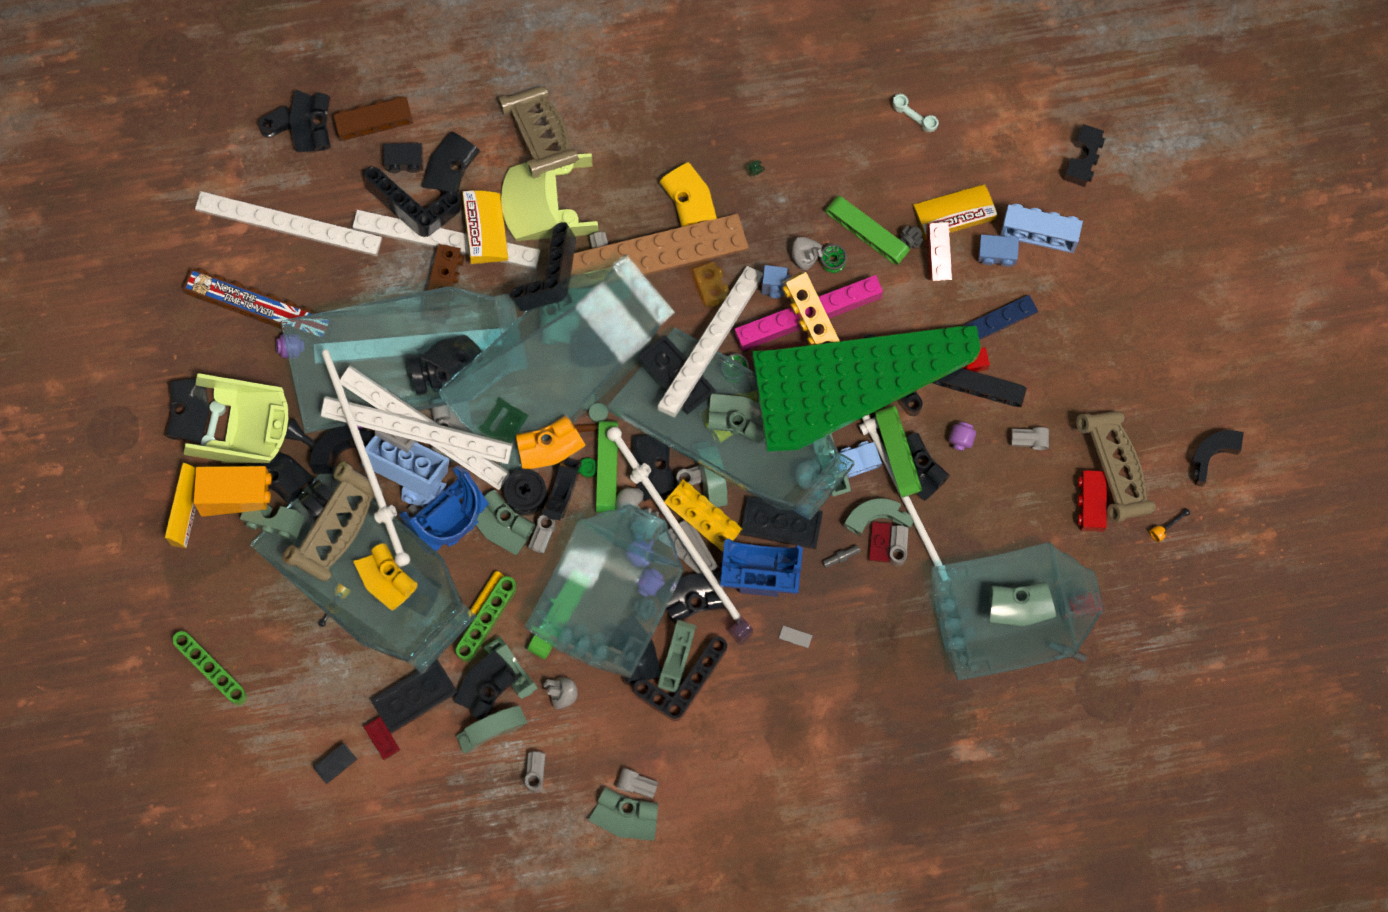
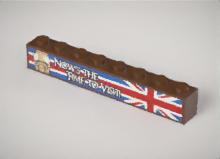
M191 268L183 287L186 295L298 334L321 344L328 342L335 325L331 316L321 313L319 315L313 313L314 311L308 307L299 308L291 301H280L278 297L272 294L266 296L261 294V291L258 289L244 288L241 283L236 281L230 283L222 276L215 275L214 277L208 275V272L198 268V270Z

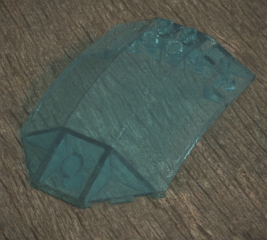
M631 504L614 511L609 510L599 513L591 518L579 519L563 555L525 628L555 649L597 669L631 678L684 570L678 558L674 542L669 534L666 521Z
M1050 542L999 555L931 568L938 621L945 650L957 681L1013 671L1074 656L1104 610L1095 572L1085 568L1076 559L1067 553L1061 552ZM1044 581L1048 584L1056 612L1055 618L1023 627L989 623L992 604L989 602L991 586L1018 588ZM1016 594V598L1019 601H1024L1021 594Z

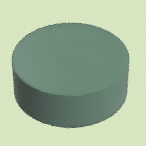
M595 403L589 409V417L595 423L605 421L608 417V409L604 404Z

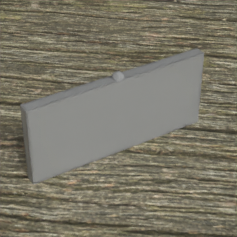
M783 626L779 639L809 648L813 635Z

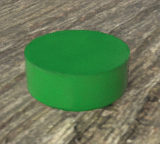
M591 458L581 460V476L585 478L594 477L597 473L596 461Z

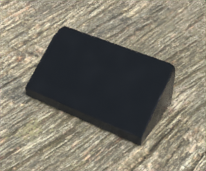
M342 743L314 766L313 769L328 784L354 763L357 758Z

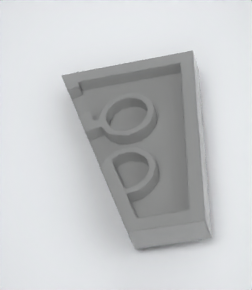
M686 520L679 523L710 571L713 572L718 569L717 563L699 532ZM673 528L657 536L660 541L694 571L702 574V571Z

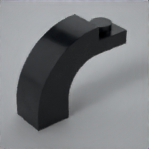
M348 425L329 431L316 443L309 463L314 474H333L334 463L339 454L347 449L357 448ZM360 430V436L366 447L372 440L373 435L371 431Z
M1234 430L1220 431L1210 435L1200 444L1190 466L1198 467L1194 469L1193 479H1196L1195 485L1204 486L1206 483L1208 464L1212 456L1218 453L1238 455L1241 452L1244 432Z
M570 458L561 461L552 492L543 508L542 515L559 521L564 517L579 477L582 462Z

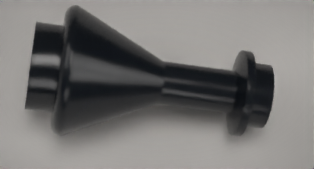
M288 419L284 439L302 441L311 447L310 452H312L320 439L314 441L304 434L296 419L292 421Z

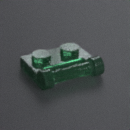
M499 396L496 400V406L484 424L481 423L478 429L493 439L511 443L529 415ZM503 407L506 408L508 411L495 431L491 430L490 427Z

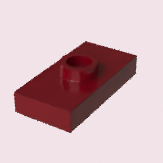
M872 523L869 561L889 562L892 524Z
M381 717L364 726L383 760L401 751Z

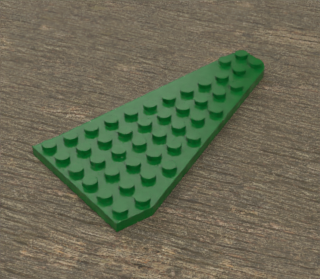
M977 326L951 327L778 350L753 351L752 357L766 452L799 450L974 362L978 358L981 349Z

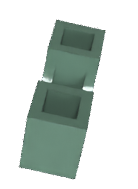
M268 504L266 510L242 512L240 520L246 523L245 526L253 530L261 528V531L268 534L276 532L278 533L277 535L286 539L289 536L297 538L305 518L297 510L280 506L276 516L270 518L272 507Z

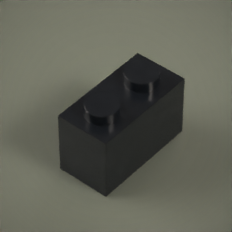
M422 143L384 144L385 170L390 173H399L400 171L417 173L419 170H423Z

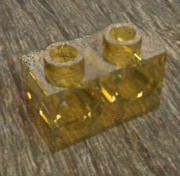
M715 262L693 269V275L705 307L709 308L724 303L730 292L727 284L722 282L723 273L720 266L717 267ZM706 273H712L714 277L712 279H706L704 275ZM712 290H718L720 292V295L713 296L710 292Z

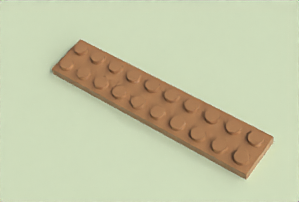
M734 214L574 253L568 292L573 290L585 291L613 284L620 280L626 281L748 251L749 247L739 216Z

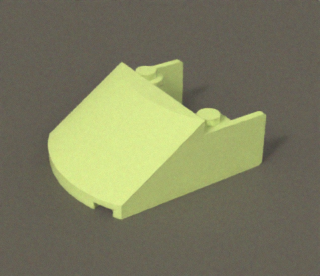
M591 153L578 154L579 160L576 163L542 173L541 177L535 179L530 174L527 162L509 168L502 187L501 201L506 226L516 241L552 238L553 228L561 222H566L575 236L592 235L598 232L597 221L579 223L578 215L575 211L570 209L558 210L556 175L569 174L573 168L592 167Z
M197 374L196 386L214 388L215 401L221 405L231 406L225 442L211 440L205 446L186 443L184 455L222 461V463H270L282 446L288 426V405L282 387Z

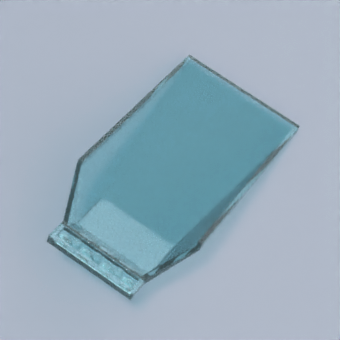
M624 254L609 268L571 276L568 295L563 301L527 310L437 393L473 434L513 444L509 463L498 462L511 475L513 472L522 469L516 434L537 431L542 427L551 425L565 415L568 416L573 424L639 363L636 360L637 356L648 348L661 324L675 312L632 260ZM545 434L541 437V439L544 441H547L551 438V436L548 434Z
M447 286L281 321L305 433L348 425L346 422L321 416L324 398L328 396L338 399L322 356L323 350L330 352L339 379L342 378L351 365L417 411L473 400L507 373L529 368L516 305L511 299L510 293L491 296ZM460 335L468 336L479 346L484 354V363L482 365L463 368L460 374L456 375L448 383H442L443 390L433 392L428 381L426 382L427 394L417 396L408 355L418 354L421 358L424 352L428 351L438 341ZM420 359L421 364H425V361ZM342 385L348 402L377 409Z
M674 328L667 336L687 359L699 342L677 328ZM717 351L702 374L715 388V394L746 397L759 403L755 372ZM643 366L607 406L608 411L769 505L778 510L795 511L809 520L813 518L854 466V460L838 452L830 434L799 450L766 452L765 438L759 444L741 434L734 435L730 431L708 429L710 398L688 415L682 409L679 410L675 418L658 410V405L666 392ZM739 421L733 422V424H735V425H741V424H742V423L739 422Z
M334 465L333 474H319L299 494L297 499L287 507L297 510L305 516L297 538L289 536L286 539L277 535L278 533L273 532V534L262 532L250 546L362 646L408 662L422 674L476 618V615L463 604L443 557L396 517H393L392 522L403 551L410 556L409 564L399 568L417 582V588L408 599L393 611L368 592L357 571L354 560L372 555L371 550L383 543L388 545L394 560L396 557V552L385 523H378L375 520L374 513L378 512L379 506L374 498L371 500L365 520L355 539L342 556L330 566L329 571L332 574L328 581H320L296 566H289L282 561L283 554L289 546L294 545L300 548L316 522V519L307 512L298 499L304 493H310L317 498L311 491V486L317 480L334 493L340 481L334 478V472L337 468ZM347 496L351 509H356L357 503L362 499L361 496ZM345 512L342 516H337L341 526L347 524V520L351 517V512ZM341 529L326 530L331 543L336 542L337 536L341 534ZM330 545L316 546L321 560L325 559L326 553L331 550ZM390 570L387 575H391L394 570Z

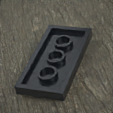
M664 335L638 355L636 360L667 392L687 361V358ZM703 375L681 407L686 415L690 414L710 398L711 394L716 392L715 388Z
M747 497L740 535L816 550L823 511Z
M437 659L373 698L371 702L390 733L393 734L450 699L458 691Z

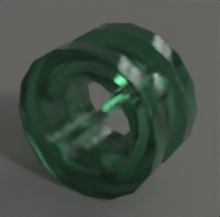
M761 160L754 161L746 167V170L750 171V177L757 176L765 170L764 166H761Z

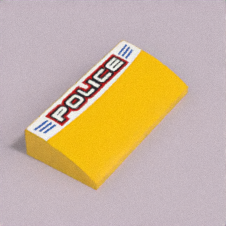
M985 184L913 205L924 240L927 239L926 223L948 222L949 233L990 222L997 218L996 209Z
M463 191L471 264L508 261L500 193Z
M185 463L182 464L165 535L166 540L171 546L187 548L196 510L194 505L196 468Z

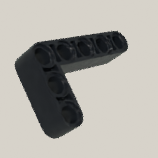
M369 167L364 172L366 189L421 237L432 235L460 212L461 197L457 192L450 191L427 209H424L379 168Z
M561 222L553 228L545 279L517 286L510 292L511 299L520 311L557 303L567 297L576 236L566 222Z
M715 637L711 640L674 697L666 694L646 680H639L635 683V696L671 721L681 720L726 654V640L722 637ZM721 643L724 649L722 651H715L713 645ZM705 659H711L713 665L705 667L702 662ZM694 675H700L703 680L696 684L691 678ZM644 685L648 688V692L640 694L637 691L638 687ZM689 691L692 696L690 699L685 700L681 697V693ZM661 696L665 701L661 705H656L653 701L654 698ZM678 707L681 713L673 716L670 713V709Z

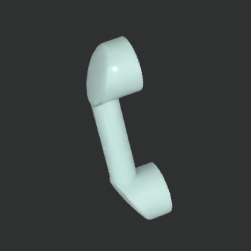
M898 94L894 97L893 107L897 112H904L922 125V129L925 132H932L937 129L938 119L936 117L927 116L924 118L907 106L908 98L903 94Z
M216 401L210 404L209 408L212 414L207 435L202 438L201 446H205L211 440H216L214 434L218 417L226 412L225 405L218 404Z

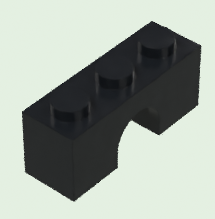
M1085 124L1082 125L1075 147L1082 149L1087 157L1081 160L1071 157L1064 181L1082 187L1086 186L1087 181L1091 182L1094 171H1091L1092 166L1097 165L1100 156L1097 154L1098 148L1102 149L1105 138L1102 137L1103 130Z

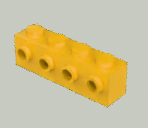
M684 479L664 501L666 505L722 552L724 551L725 540L731 539L733 541L742 530L735 521L726 516L721 509L713 505Z

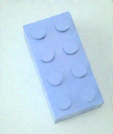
M1008 204L1000 236L1019 238L1020 242L1074 253L1079 241L1083 221L1074 216L1063 217L1056 212L1045 213L1041 212L1038 208L1027 209L1023 208L1020 204Z
M374 436L365 447L374 472L426 498L431 496L448 473L449 458L418 443H415L409 452L406 453L383 439Z

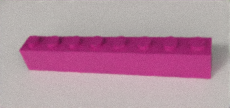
M875 275L819 297V300L828 318H832L882 299L883 290ZM811 307L805 310V315L809 317L813 313ZM788 308L736 328L735 337L741 352L800 330V318L798 314H794L792 308Z

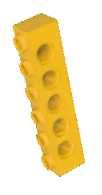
M801 271L782 281L784 285L782 290L785 296L790 297L792 301L790 306L794 314H798L800 318L799 325L801 329L806 331L809 336L807 338L809 345L822 344L824 341L829 343L840 342L807 273ZM799 290H803L805 294L801 300L797 298ZM811 307L813 309V313L811 316L807 317L805 315L806 308ZM816 324L821 326V331L818 334H815L813 331Z

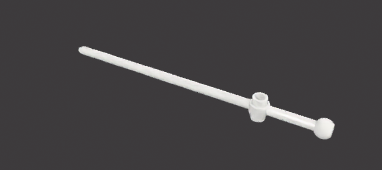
M323 350L322 356L379 506L378 512L374 513L375 520L378 523H385L396 552L395 563L399 567L409 564L410 556L403 551L392 522L393 517L397 515V511L393 505L386 506L330 352Z
M867 415L862 418L864 423L860 424L859 427L863 435L870 434L908 513L912 516L911 519L914 520L913 523L938 574L944 583H948L949 577L909 496L903 498L899 492L887 451L876 430L879 428L877 418L871 419Z
M618 427L609 429L607 431L608 439L613 442L615 441L633 468L632 474H630L631 480L636 484L639 482L643 483L733 619L739 620L740 614L649 480V473H651L649 465L646 463L639 465L622 440V432Z

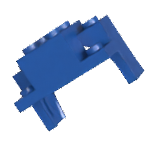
M458 465L452 469L458 479L417 515L410 518L406 511L399 515L405 523L402 527L406 533L415 537L422 549L430 554L439 550L441 545L450 547L456 544L460 538L474 528L478 523L477 518L479 514L489 505L468 471ZM460 498H463L462 505L459 502Z
M727 539L724 542L720 587L740 589L739 593L774 597H778L779 592L798 594L803 548L798 545L789 548L757 546L737 543Z

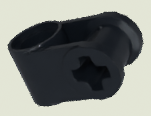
M287 106L280 107L260 119L259 126L262 136L271 138L291 129L289 123L290 110Z

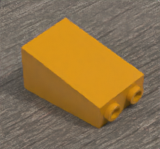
M266 466L196 467L194 505L201 517L266 510L267 503H270L271 494L268 491V485H271L272 482L271 473L268 472Z

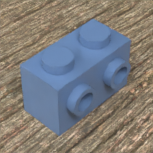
M981 235L978 262H982L984 265L997 263L1005 267L1016 265L1019 238Z
M765 265L762 286L763 295H769L771 298L784 297L782 281L791 276V274H787L788 268Z

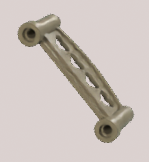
M539 86L508 97L506 95L498 97L503 115L512 112L533 159L527 161L533 179L541 177L542 173L576 163L579 160L576 149H570L568 131L561 115L551 102L546 99L549 97L546 86ZM536 104L540 105V109L543 110L541 113L528 112ZM541 117H546V122L549 123L546 126L533 125ZM546 130H552L551 133L555 137L550 139L540 136ZM553 142H557L558 147L561 148L559 151H549L546 149Z
M1119 411L1095 415L1089 413L1080 414L1076 420L1077 428L1081 433L1091 432L1115 504L1109 505L1107 510L1110 521L1119 523L1127 518L1152 514L1156 509V505L1153 501L1147 499L1145 480L1139 458L1121 425L1124 422V414ZM1111 430L1115 432L1118 444L1106 439ZM1117 448L1122 451L1124 462L1112 456ZM1123 466L1128 468L1131 480L1119 475V471ZM1129 484L1134 486L1137 498L1125 493Z
M341 462L337 466L334 478L340 481L300 548L291 545L285 550L282 561L287 565H294L318 580L325 582L330 579L332 574L329 571L330 566L342 556L355 539L365 520L371 500L375 498L368 478L353 470V467L346 462ZM360 495L361 501L357 503V508L352 510L347 496ZM351 512V517L347 520V524L341 526L336 514ZM341 529V534L337 536L336 542L331 543L326 530ZM330 545L331 550L326 553V558L321 560L316 546Z

